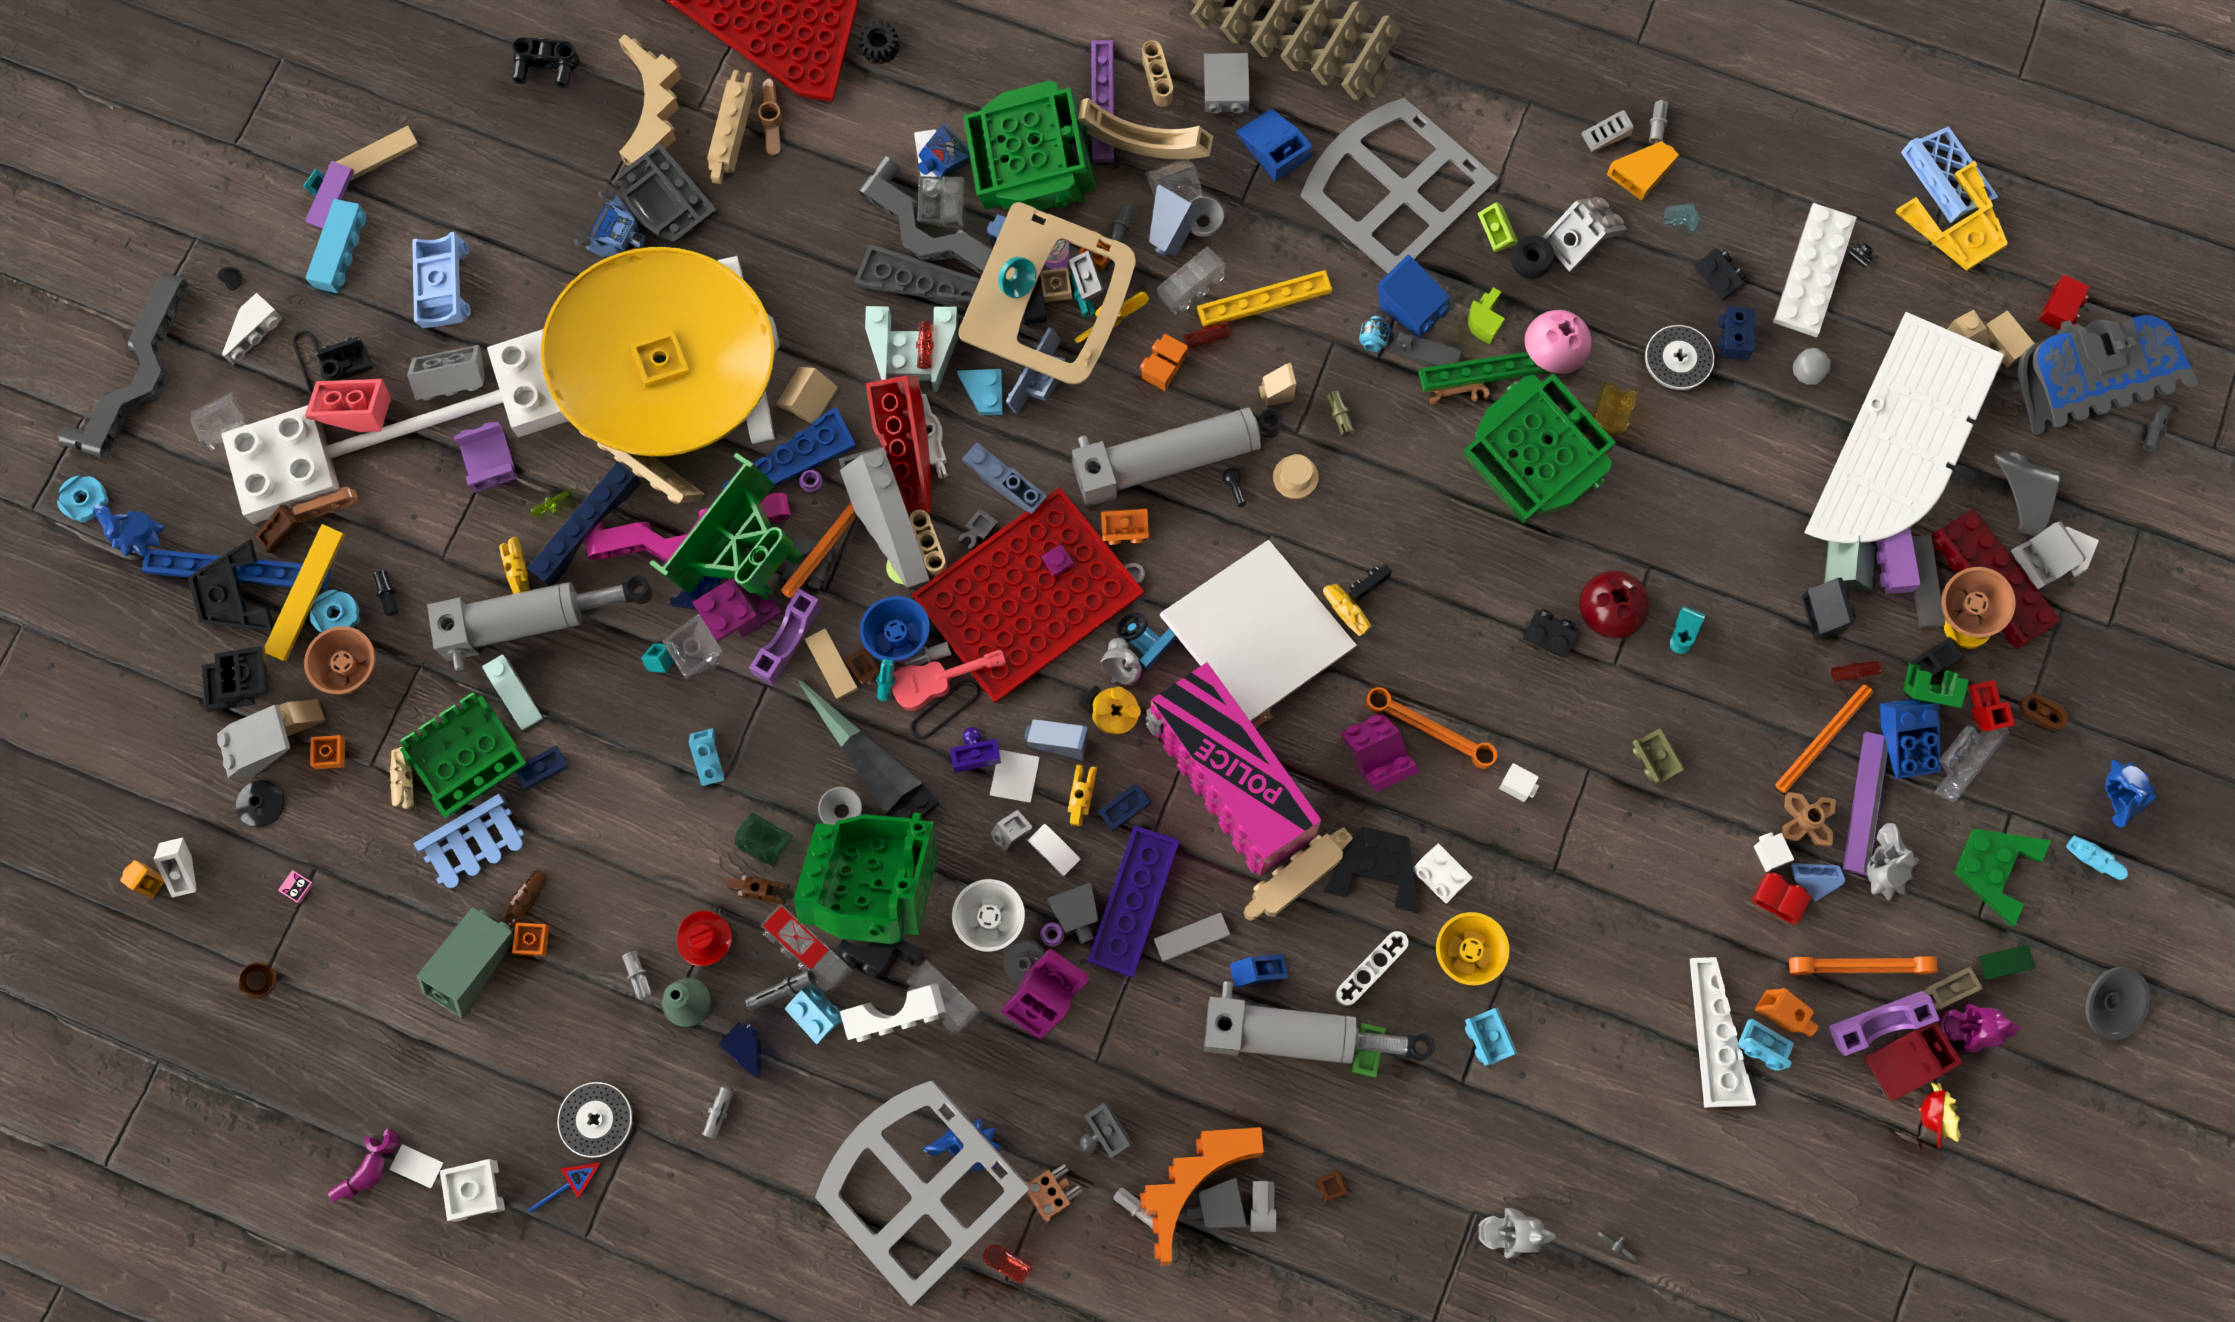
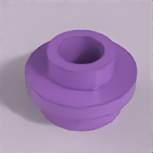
M815 470L805 471L799 479L801 488L809 493L818 491L823 483L821 475ZM810 479L815 480L813 485H808L807 482Z
M1050 922L1043 926L1040 937L1045 945L1056 947L1063 942L1065 933L1061 925ZM1050 931H1055L1057 933V937L1055 939H1050L1048 937V933Z

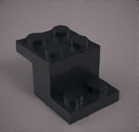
M263 646L215 653V663L202 665L204 706L207 712L255 705L256 695L269 693L266 653Z
M844 939L838 946L842 952L841 956L845 961L855 967L858 963L861 964L862 969L865 970L864 972L875 979L878 976L885 979L898 957H901L902 961L912 967L915 963L921 966L926 959L922 951L904 940L893 944L869 942L864 951Z

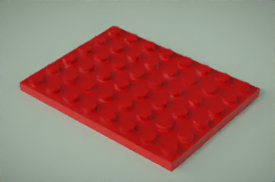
M1059 487L1047 496L1033 514L1027 511L912 593L911 597L923 607L930 622L944 640L948 642L963 664L983 658L985 654L1002 650L1006 661L1005 665L991 668L986 666L970 672L993 703L996 704L1143 596L1144 590ZM1062 545L1074 566L1053 577L1041 556Z

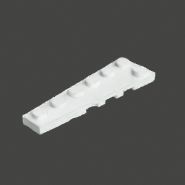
M1691 958L1690 968L1704 1108L1755 1106L1751 1083L1743 1063L1742 1050L1737 1046V1032L1730 1015L1731 1010L1728 999L1725 996V988L1717 958Z

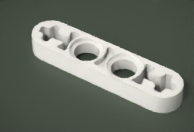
M1395 931L1389 934L1339 986L1336 991V1000L1340 1005L1346 1007L1353 1005L1406 950L1408 938L1404 933ZM1391 938H1401V946L1403 947L1397 946L1391 952L1395 955L1392 958L1391 954L1382 947L1385 945L1388 949L1393 943ZM1380 953L1386 956L1387 964L1385 966L1379 967L1375 965L1373 959L1376 954ZM1360 971L1368 972L1371 977L1370 982L1367 984L1359 983L1357 974ZM1352 980L1354 985L1362 989V991L1359 993L1356 988L1351 994L1353 999L1347 998L1344 1001L1341 998L1343 995L1341 990L1348 991L1352 987L1349 981Z

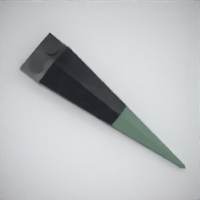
M799 680L800 686L888 817L912 819L915 812L922 813L923 819L940 804L922 782L804 682Z

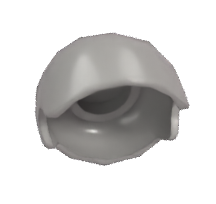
M1808 348L1800 353L1794 361L1793 373L1799 381L1807 385H1816L1829 373L1831 360L1820 349Z

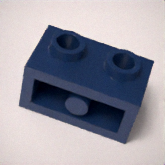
M1727 307L1723 315H1720L1718 327L1722 328V336H1719L1718 349H1721V358L1749 360L1754 352L1755 309Z

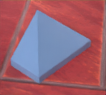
M1791 863V870L1795 881L1807 890V894L1815 902L1845 882L1842 870L1838 865Z

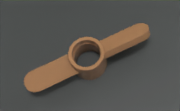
M767 79L762 86L763 104L759 107L758 114L763 127H765L766 150L768 154L776 156L780 152L779 127L783 122V117L777 104L776 84L773 80ZM769 112L777 113L773 119L764 118Z

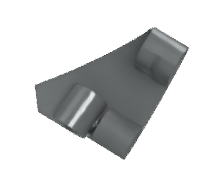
M2004 450L1995 455L1994 458L2006 475L2016 501L2020 520L2018 532L2035 537L2047 527L2056 498L2060 472L2034 464L2025 455Z

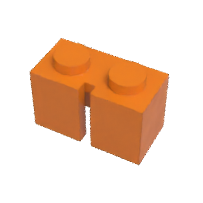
M1164 334L1161 340L1157 339L1152 347L1154 353L1149 358L1146 357L1143 360L1140 369L1142 370L1143 380L1166 391L1188 356V346Z

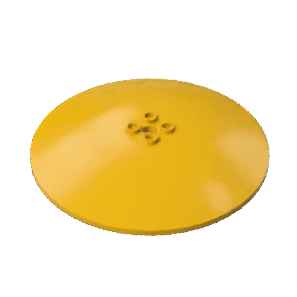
M647 247L621 252L595 263L580 273L561 292L553 304L546 319L541 340V364L547 388L557 407L569 422L598 443L621 452L643 456H670L691 452L708 446L731 433L748 418L763 397L771 377L774 361V340L771 324L760 299L753 289L738 274L724 264L693 251L670 247ZM658 355H663L666 357V360L663 363H656L654 358Z

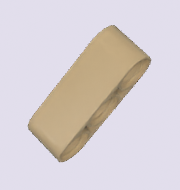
M1154 40L1147 41L1142 47V62L1153 101L1160 107H1166L1173 100V84L1160 43ZM1165 91V92H1167V93H1166V94H1160L1159 92Z
M916 510L910 515L909 519L926 570L934 578L947 569L946 560L928 513L923 510ZM919 520L926 521V524L922 527L915 526V523ZM926 541L934 542L929 548L922 546ZM934 561H940L942 563L941 566L938 568L930 567L931 563Z

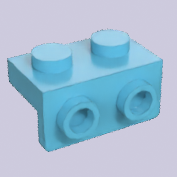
M815 985L801 989L785 1007V1010L816 1044L822 1042L835 1026L843 1022L840 1010L835 1005H832L824 996L823 991Z
M1498 1007L1465 1020L1467 1024L1465 1026L1466 1033L1471 1040L1473 1039L1476 1045V1056L1481 1063L1483 1062L1484 1066L1492 1065L1517 1054Z
M1754 1019L1747 1021L1737 1046L1745 1050L1744 1052L1748 1056L1759 1058L1766 1062V1066L1770 1069L1779 1071L1789 1068L1792 1062L1788 1058L1794 1043Z

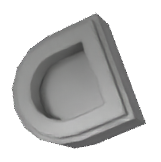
M1137 563L1124 565L1135 581L1141 584L1145 577L1143 567Z

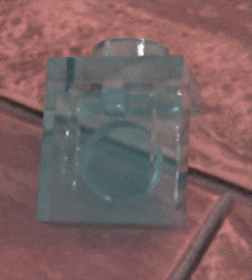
M1694 203L1669 206L1662 216L1664 224L1680 225L1686 222L1688 233H1693L1700 223L1699 212L1695 211Z

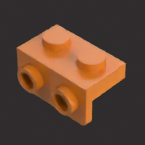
M1147 508L1101 511L1102 538L1109 545L1121 544V540L1131 539V543H1143L1145 538H1149Z

